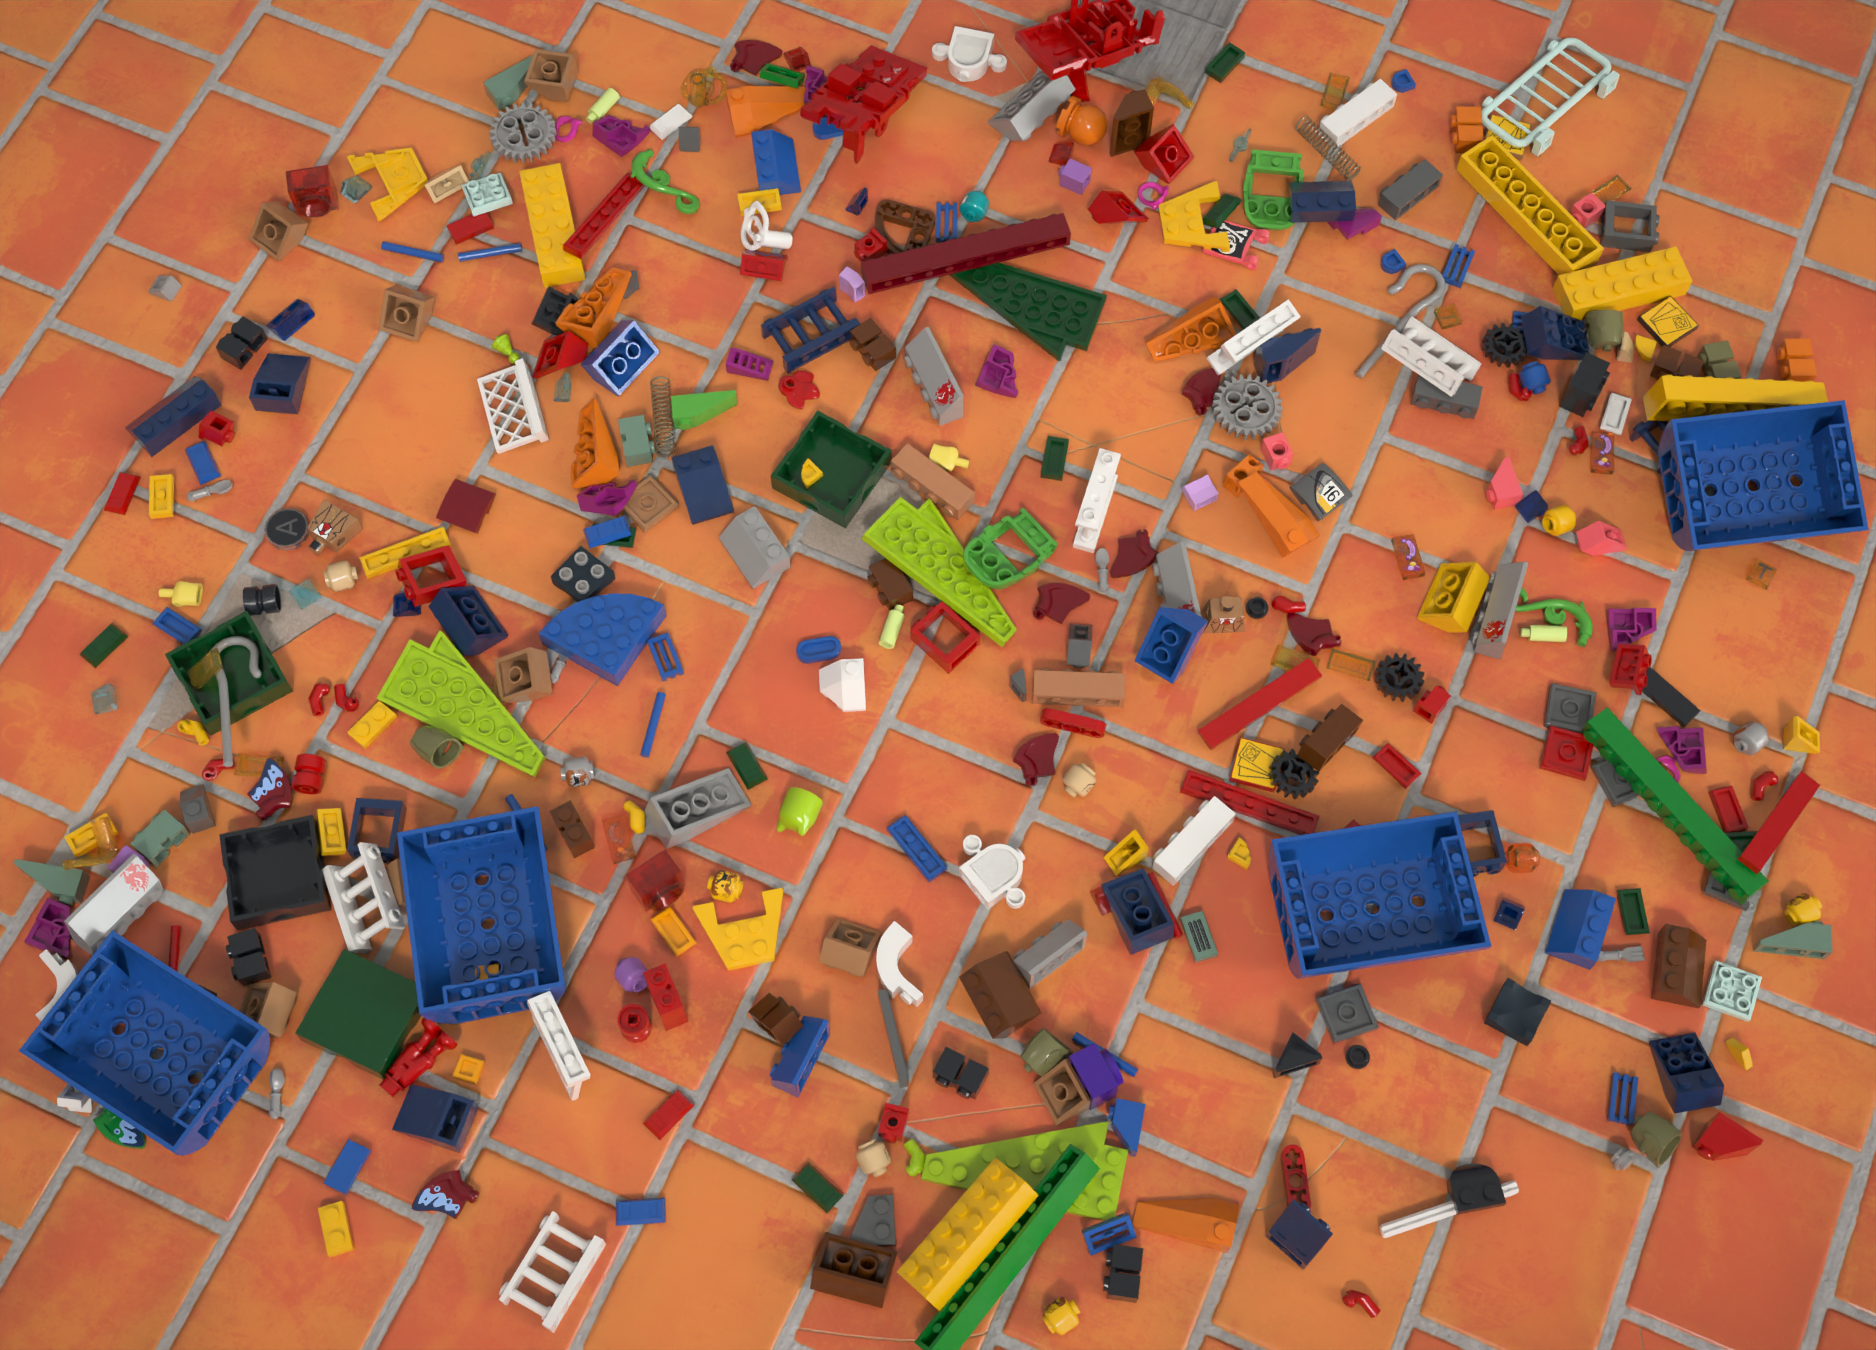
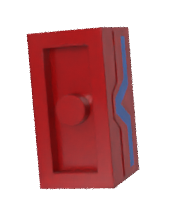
M747 249L742 253L740 275L782 281L784 263L788 260V256Z

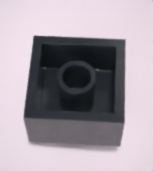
M1586 352L1559 407L1581 417H1584L1587 410L1591 412L1610 374L1607 371L1610 362Z

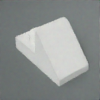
M67 1084L57 1097V1106L67 1107L70 1111L91 1113L95 1103L94 1100L70 1084Z

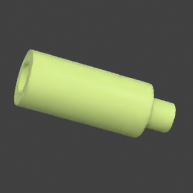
M608 88L588 110L589 115L586 117V120L590 124L595 120H600L620 99L619 94L614 89Z
M896 604L894 610L889 611L878 642L880 646L887 649L894 648L905 617L902 613L903 606Z
M1529 625L1528 628L1520 629V637H1528V641L1566 642L1567 627Z

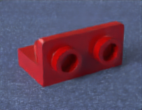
M1618 644L1609 681L1611 687L1634 689L1636 695H1641L1642 689L1647 685V668H1650L1652 664V656L1648 653L1645 645Z

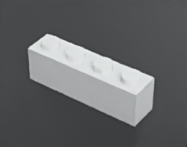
M1381 79L1375 83H1370L1360 94L1356 93L1345 105L1341 104L1331 115L1324 116L1320 121L1321 132L1324 131V135L1328 134L1327 138L1331 137V141H1334V144H1338L1337 147H1339L1394 107L1397 93Z
M1215 796L1210 801L1205 800L1198 808L1199 813L1195 817L1190 816L1183 824L1184 829L1180 833L1175 832L1168 840L1169 845L1165 849L1160 848L1153 856L1154 863L1152 868L1173 886L1234 821L1236 813Z

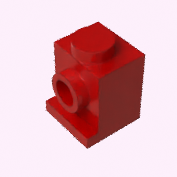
M873 227L867 235L854 243V254L859 261L863 262L871 258H880L887 253V240Z
M210 411L199 424L198 438L201 440L205 438L220 446H223L225 442L231 443L235 436L233 431L234 421Z
M1436 685L1432 691L1427 690L1413 711L1432 724L1447 705L1451 695L1448 694L1445 688Z
M885 1102L878 1129V1136L882 1137L883 1141L888 1143L902 1142L909 1117V1108ZM892 1119L897 1121L898 1123L896 1126L892 1127L888 1124V1122Z

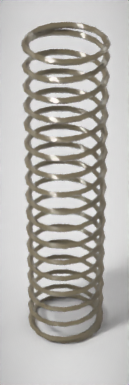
M1309 116L1301 118L1297 122L1295 130L1303 138H1306V141H1309V144L1316 151H1319L1322 157H1325L1329 163H1332L1331 165L1335 166V169L1342 176H1345L1347 181L1355 178L1360 172L1361 166H1357V163H1354V159L1350 160L1351 157H1347V153H1344L1341 147H1337L1338 144H1334V141H1331V137L1327 138L1328 134L1324 135L1325 132H1321V128H1318L1315 122H1311L1312 119H1309ZM1307 117L1308 119L1303 123L1301 128L1297 129L1300 122ZM1310 120L1309 124H1308L1304 129H1302V128L1306 125V123ZM1312 123H1314L1313 126L1310 128V130H1308L1306 133H1304V132L1306 131V129H1307ZM1317 126L1315 131L1308 136L1309 132ZM1320 129L1319 133L1312 138L1314 133ZM1321 133H1323V135H1322L1316 142H1314L1315 139H1316ZM1326 136L1325 140L1318 145L1319 141ZM1330 139L1329 142L1323 148H1321L1325 141ZM1331 142H1333V144H1332L1326 151H1324L1325 148H1326ZM1336 145L1335 149L1328 154L1330 149ZM1338 148H1340L1339 151H1338L1333 157H1331L1332 154H1333ZM1343 151V153L1340 155V157L1337 158V159L1334 161V159L1336 158V156H1337L1340 152ZM1346 154L1345 158L1340 163H1338L1341 157H1343ZM1347 158H1349V160H1348L1342 167H1340V166L1342 165V163H1343ZM1352 161L1351 165L1344 170L1347 164ZM1354 164H1356L1355 167H1354L1349 173H1347L1348 170H1349ZM1359 167L1356 173L1349 177L1351 172Z
M660 376L651 379L650 389L655 430V451L657 456L665 458L675 454V442L673 441L674 432L666 430L673 427L670 381L668 378ZM657 379H667V380H668V383H667V382H657V383L652 384V382H653L654 380H657ZM658 383H666L665 385H662V386H656V385H655V384H658ZM656 402H657V403H667V402H670V404H658V405H655ZM668 415H671V417H660V418H656V416H668ZM670 423L672 424V426H660V427H657V426H656V425H668V424H670ZM671 432H672V435H661V436H658V435H657L658 433H660V434H668V433H671ZM670 437H673L672 440H671V439H663V440H660V441L657 440L658 438H670ZM658 451H674V453L669 455H663L658 453Z

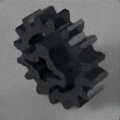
M1502 323L1500 328L1495 324L1492 330L1488 329L1482 340V350L1486 351L1485 358L1491 357L1490 363L1497 361L1498 367H1501L1502 363H1504L1507 368L1510 367L1511 363L1517 366L1519 361L1523 362L1527 355L1524 333H1519L1521 328L1518 327L1515 330L1513 329V324L1506 327Z
M1397 653L1394 654L1393 659L1387 655L1384 661L1380 660L1379 668H1376L1374 673L1377 675L1374 683H1380L1377 690H1384V697L1392 695V701H1395L1396 697H1400L1401 702H1404L1406 696L1410 700L1413 699L1414 693L1419 694L1420 687L1424 684L1422 679L1424 672L1419 671L1421 664L1415 665V658L1413 657L1408 660L1405 653L1402 658H1399ZM1399 672H1400V673H1401V674H1400V677H1401L1400 679H1401V680H1400V682L1398 683V679H1399V678H1398V674H1399Z
M1291 749L1289 753L1284 750L1280 756L1276 755L1269 766V769L1272 771H1270L1268 777L1274 778L1270 784L1271 786H1278L1277 793L1284 791L1285 798L1289 794H1292L1293 799H1296L1299 794L1304 798L1314 790V786L1319 781L1316 779L1319 772L1295 754L1294 749Z

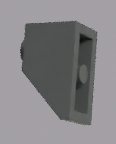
M1070 623L1067 664L1072 667L1083 668L1084 666H1089L1093 625Z
M203 784L180 792V806L185 824L193 834L216 826Z

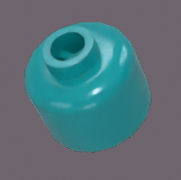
M970 191L964 196L959 211L967 221L979 222L987 213L989 200L980 191Z

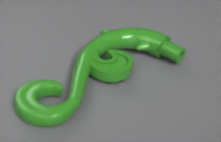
M651 149L645 152L641 151L633 158L631 178L636 177L644 186L654 191L678 196L675 200V206L679 212L684 214L697 212L700 205L698 198L685 191L669 187L670 177L665 171L655 170L652 172L651 178L645 174L643 167H647L648 159L653 156ZM682 197L687 198L691 204H684L681 201Z
M1521 588L1519 596L1522 598L1523 603L1528 600V595ZM1546 599L1526 605H1516V612L1545 609L1544 619L1552 626L1564 624L1566 619L1564 610L1570 612L1578 620V622H1575V625L1579 628L1577 645L1580 647H1586L1588 639L1592 636V620L1586 612L1583 602L1577 605L1574 602L1563 599ZM1557 609H1563L1559 614L1555 613L1554 611Z

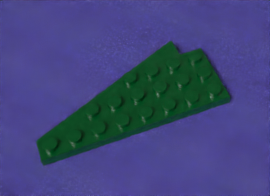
M995 263L949 275L1057 361H1061L1067 345L1084 351L1088 350L1107 300V295L1002 263Z

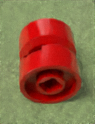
M313 754L297 755L294 767L297 773L293 775L291 788L303 794L314 795L321 793L323 784L321 776L325 773L326 759Z
M629 1004L620 1010L617 1022L623 1037L632 1043L646 1040L651 1033L652 1025L645 1008L638 1004Z

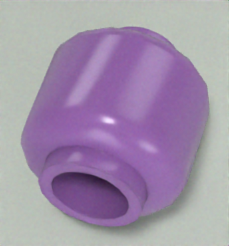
M637 957L624 958L617 964L614 976L625 991L640 992L647 986L643 972L648 969Z

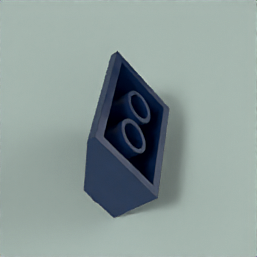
M1352 180L1289 183L1290 223L1353 221L1356 213V199Z
M475 586L441 588L428 606L463 657L479 655L508 636Z

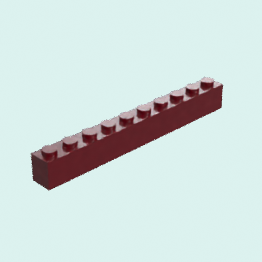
M1064 213L1051 214L1047 217L1031 219L1024 223L1010 224L1007 227L990 229L979 234H970L958 239L953 238L938 244L932 243L925 247L912 248L897 254L891 253L876 259L871 258L861 262V274L869 295L1070 245L1071 232Z

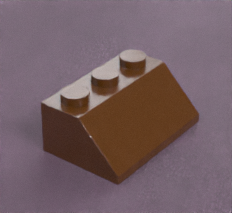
M1145 89L1126 94L1113 118L1110 145L1111 157L1136 150L1150 137L1154 107Z
M1665 924L1661 928L1657 938L1652 999L1694 1008L1701 1007L1706 939L1686 927Z
M1008 951L976 964L959 976L992 1039L1007 1038L1042 1013Z
M825 1232L813 1268L810 1289L883 1308L897 1251Z

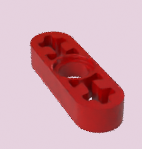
M1051 708L1043 709L1040 717V723L1045 726L1094 738L1104 737L1106 723L1101 720Z
M1288 1145L1281 1153L1287 1207L1293 1200L1297 1201L1296 1194L1291 1196V1193L1304 1191V1194L1299 1196L1300 1201L1311 1209L1304 1152L1297 1145ZM1290 1151H1293L1294 1155H1298V1158L1295 1160V1168L1301 1167V1170H1287V1168L1291 1169L1292 1167L1291 1159L1286 1158ZM1291 1175L1300 1176L1303 1181L1302 1186L1298 1188L1291 1186L1289 1177Z

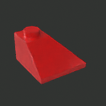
M1174 124L1147 138L1134 151L1142 166L1167 184H1170L1194 158V155Z
M1102 190L1087 209L1092 214V219L1098 224L1139 223L1149 220L1123 192Z
M570 331L545 340L532 377L537 379L583 362L587 356L588 343Z
M1719 1112L1704 1125L1692 1148L1697 1150V1154L1702 1158L1716 1161L1745 1156L1760 1146L1763 1140Z

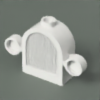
M955 26L949 46L944 43H936L932 47V57L937 61H943L948 58L950 73L961 82L980 79L985 75L988 66H991V69L998 73L1005 71L1007 68L1005 56L992 54L994 48L993 33Z
M976 835L967 836L963 841V850L966 854L973 856V858L959 867V876L987 910L1005 897L1009 907L1014 909L1022 907L1025 902V894L1021 889L1017 888L1022 879V861L1025 860L1022 851L1005 844L990 845L981 851L982 842L980 838Z

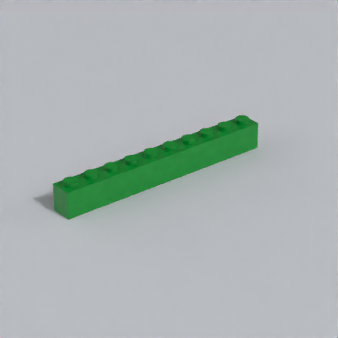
M1608 707L1587 721L1581 730L1585 739L1599 750L1600 755L1611 763L1617 774L1623 777L1631 785L1632 790L1646 801L1648 807L1658 814L1665 826L1671 829L1679 837L1680 842L1693 852L1698 862L1705 865L1712 873L1713 878L1728 890L1729 895L1734 900H1737L1742 905L1769 882L1761 872L1756 874L1737 860L1742 851Z
M1069 1144L1034 1189L1039 1196L946 1305L937 1312L914 1343L922 1350H959L1099 1171L1100 1168L1085 1152Z

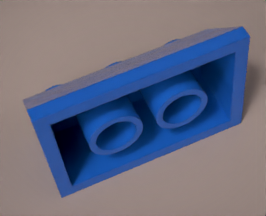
M772 129L751 132L759 191L778 188L779 195L800 193L801 188L793 139Z
M622 320L580 365L594 381L616 396H620L660 351L634 320Z
M1160 607L1134 661L1173 684L1184 672L1208 621L1188 609Z
M1565 889L1545 954L1591 970L1598 961L1616 898L1595 890Z
M803 1016L801 1020L803 1027L792 1037L790 1043H785L780 1054L783 1056L780 1063H775L770 1072L772 1086L795 1097H799L830 1036L829 1021L825 1019Z

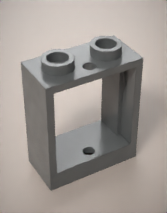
M1606 200V207L1601 217L1600 245L1607 248L1650 253L1653 246L1657 245L1659 240V232H1656L1660 216L1657 215V206ZM1614 216L1648 220L1647 235L1614 232Z

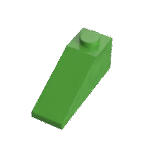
M736 390L671 396L674 428L687 430L697 427L736 406Z

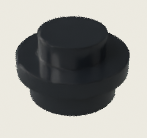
M1260 597L1252 598L1246 604V612L1251 618L1261 619L1268 612V604Z
M1353 1045L1347 1050L1345 1059L1350 1067L1362 1069L1369 1063L1370 1055L1365 1047Z

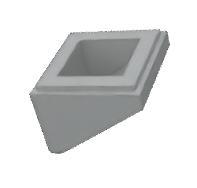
M158 276L149 289V293L167 301H172L180 290L181 284L172 276Z

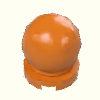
M1071 96L1068 99L1070 105L1067 110L1062 109L1056 128L1060 130L1056 134L1062 137L1070 134L1072 140L1081 145L1090 146L1097 144L1104 138L1107 132L1108 121L1105 113L1094 105L1086 104L1081 106V99Z

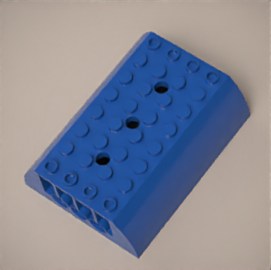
M1845 400L1672 419L1663 431L1658 458L1671 534L1676 545L1684 551L1869 530ZM1791 476H1796L1799 479V486L1791 484ZM1748 481H1754L1757 484L1756 491H1751L1748 488ZM1705 486L1713 487V496H1708L1705 493Z
M536 806L397 832L419 1014L434 1022L459 1024L530 1010L527 1000L548 991L551 992L555 1002L559 1000L565 993L566 988L539 807ZM479 876H488V882L485 885L476 884ZM493 919L495 921L494 926L491 929L482 928L485 920ZM494 963L501 965V969L497 974H490L487 970L488 966ZM478 966H484L488 979H478L480 977Z
M1457 811L1271 840L1269 879L1289 969L1297 979L1481 951L1491 947ZM1416 896L1422 898L1424 905L1422 907L1415 906L1412 903V898ZM1370 903L1375 904L1378 907V913H1369L1366 910V905ZM1329 911L1332 914V920L1324 921L1320 917V912Z
M112 930L23 1044L19 1052L168 1150L182 1156L194 1153L206 1146L262 1070L268 1058L270 1036L265 1027ZM122 1023L125 1024V1031L120 1035H115V1027ZM157 1048H163V1056L160 1059H153V1051ZM194 1073H201V1081L197 1084H191V1076Z

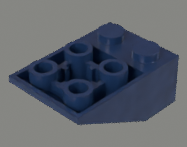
M1539 306L1521 317L1528 355L1542 360H1582L1585 353H1589V345L1585 333L1586 328L1583 321L1543 306Z
M1309 328L1294 334L1286 333L1280 337L1270 338L1258 346L1253 364L1257 375L1260 377L1259 381L1262 383L1264 380H1268L1267 384L1281 381L1316 352L1321 328Z
M268 353L253 379L249 395L255 411L298 414L311 358Z
M1695 1032L1649 1041L1665 1097L1674 1114L1721 1105L1724 1084Z
M411 1084L392 1130L461 1153L479 1107L474 1100L450 1092Z
M1293 1200L1268 1231L1266 1237L1304 1270L1324 1247L1333 1233L1329 1231L1331 1228L1322 1219L1317 1220L1310 1214L1311 1210L1301 1201L1298 1203Z

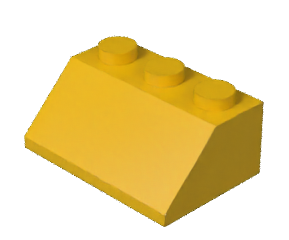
M1477 562L1441 563L1417 618L1449 633L1467 632L1491 577Z

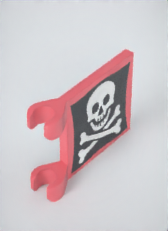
M1224 221L1218 229L1212 228L1210 234L1227 232L1230 252H1222V249L1212 248L1211 250L1203 249L1202 253L1241 264L1252 271L1257 269L1258 257L1253 255L1246 256L1253 239L1261 244L1268 243L1270 235L1268 230H1256L1229 221Z

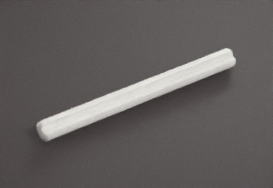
M1514 1180L1501 1184L1505 1198L1519 1192L1517 1183ZM1453 1201L1381 1224L1379 1226L1380 1233L1383 1238H1388L1456 1215Z

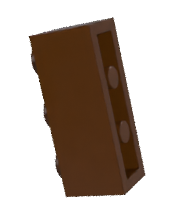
M1343 704L1336 710L1332 708L1326 714L1325 721L1323 723L1319 721L1312 730L1313 734L1311 736L1305 735L1299 743L1301 749L1297 755L1318 772L1356 734L1363 722V719Z

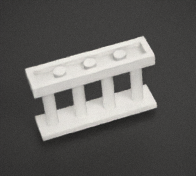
M1288 299L1222 344L1220 349L1206 359L1219 376L1254 352L1258 346L1283 332V329L1301 316Z
M1412 316L1401 334L1395 329L1390 332L1381 348L1451 397L1456 393L1464 378L1472 381L1482 364Z
M1099 449L1075 526H1078L1073 548L1090 553L1095 551L1118 479V475L1115 473L1121 457L1120 453Z
M360 842L357 844L361 854L360 857L345 867L327 865L321 870L348 951L357 954H367L372 950L369 938L385 927L402 930L405 928V924L377 844ZM364 865L368 877L351 888L348 876ZM372 886L375 898L358 909L355 896ZM379 907L382 919L365 929L362 917Z
M552 1211L550 1216L546 1215L539 1227L541 1231L510 1282H505L499 1292L501 1296L499 1300L502 1304L507 1306L510 1300L513 1299L542 1316V1320H544L542 1323L544 1328L552 1333L555 1332L606 1246L605 1241L594 1235L592 1240H585L558 1225L560 1217L554 1211ZM551 1232L582 1249L583 1256L579 1262L575 1261L573 1263L544 1246ZM540 1255L568 1271L570 1277L566 1284L562 1283L560 1285L530 1268L536 1257ZM524 1277L555 1294L557 1299L552 1307H546L517 1290Z

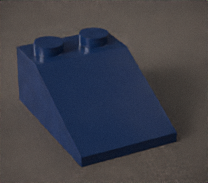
M713 445L671 457L673 469L692 525L734 513Z
M1144 868L1101 884L1112 916L1130 955L1174 938V923Z

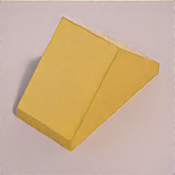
M1794 716L1783 728V750L1818 754L1820 753V732L1800 717Z
M1133 830L1106 854L1104 859L1114 874L1119 876L1146 860L1149 848L1137 830Z

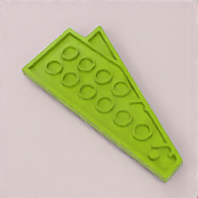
M900 497L864 533L862 540L1001 647L1016 632V627L990 588L981 583L967 568L964 561L965 550L932 500L928 499L917 510Z
M439 630L430 648L411 639L408 641L376 699L431 727L441 728L456 739L535 778L546 757L448 637Z
M1100 1122L927 1154L921 1180L967 1190L996 1157L1034 1190L1069 1144H1072L1085 1152L1100 1169L1066 1213L1105 1221L1116 1215L1128 1150L1104 1145L1109 1122Z

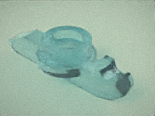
M1251 129L1244 133V136L1237 137L1234 140V150L1229 157V162H1232L1239 152H1243L1248 148L1247 140L1250 137Z
M490 152L482 154L480 158H476L471 163L470 167L473 169V172L470 173L471 179L469 181L481 179L491 156Z

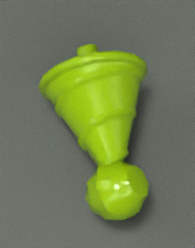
M509 335L497 336L492 344V349L508 355L509 362L515 364V361L519 360L520 356L516 352L513 353Z

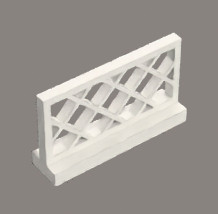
M523 358L516 360L515 366L477 379L495 449L498 454L536 440H540L541 443L549 440L530 368ZM515 373L516 378L512 385L504 382L508 375ZM491 381L497 383L492 392L486 390L484 384ZM502 385L509 388L504 397L497 395ZM514 390L521 393L517 403L509 400ZM494 398L501 400L497 410L490 407ZM506 403L514 406L509 415L502 413ZM519 408L526 412L522 421L514 418ZM498 416L506 418L501 428L495 426ZM511 421L519 424L514 433L506 430ZM523 427L531 430L532 435L524 438L519 436ZM503 434L511 436L507 444L500 446L499 441Z
M548 991L527 1000V1005L571 1101L578 1099L581 1084L583 1081L590 1079V1073L551 992Z

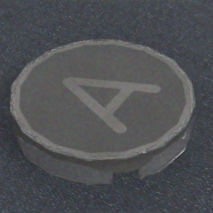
M281 509L273 513L266 521L264 528L265 536L275 548L286 551L293 550L301 546L300 544L309 537L307 530L309 522L305 515L296 509Z

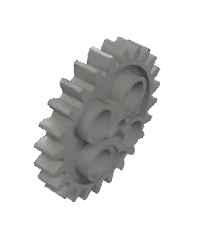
M522 102L521 107L513 104V109L506 107V113L499 111L500 118L494 117L495 123L490 124V141L494 151H498L500 157L505 155L507 161L512 157L514 163L518 159H521V162L524 163L526 158L533 162L534 156L541 159L540 153L547 155L546 148L552 149L551 142H556L555 121H553L551 114L548 115L546 109L541 111L540 105L534 109L532 103L528 107H525L524 102ZM519 119H521L525 135L527 137V141L529 144L528 146L524 145L522 134L517 121Z
M1240 374L1238 380L1232 376L1230 383L1225 380L1223 387H1218L1217 393L1214 394L1212 407L1214 409L1212 414L1217 415L1215 422H1222L1221 429L1228 428V435L1235 432V438L1242 434L1244 440L1247 439L1248 435H1251L1252 439L1255 440L1256 434L1263 438L1265 432L1270 434L1272 428L1277 427V421H1280L1283 410L1281 406L1282 399H1277L1279 392H1273L1274 385L1266 386L1268 380H1264L1261 383L1259 382V376L1252 380L1251 374L1248 375L1247 379H1244L1242 374Z

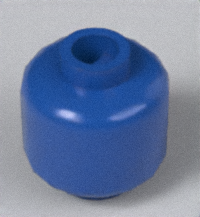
M1538 361L1523 366L1522 371L1519 373L1523 388L1527 387L1528 391L1532 390L1534 395L1545 392L1546 386L1551 382L1546 366L1539 364Z

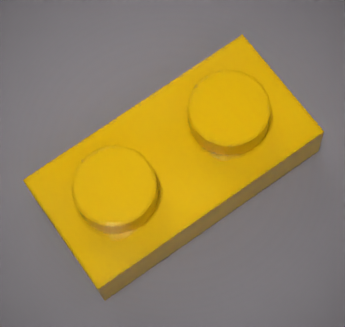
M778 188L737 194L741 216H744V210L750 208L755 201H759L766 212L782 210ZM758 209L755 210V214L760 213Z
M172 474L150 476L149 516L151 519L174 517V477Z
M379 700L347 733L355 742L366 749L397 716Z
M341 808L317 809L316 819L321 856L345 854L346 844Z
M104 813L64 838L75 857L78 858L119 833L109 815Z
M339 1201L319 1207L318 1212L327 1255L333 1257L353 1251L354 1246L344 1202Z

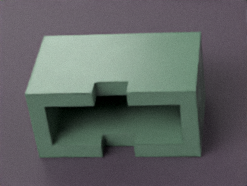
M644 415L618 419L627 467L652 463L651 454H655L653 441L648 439V435H652L650 423H645Z
M164 809L152 818L150 824L144 830L135 835L130 844L157 868L170 855L167 851L173 845L178 847L190 833Z

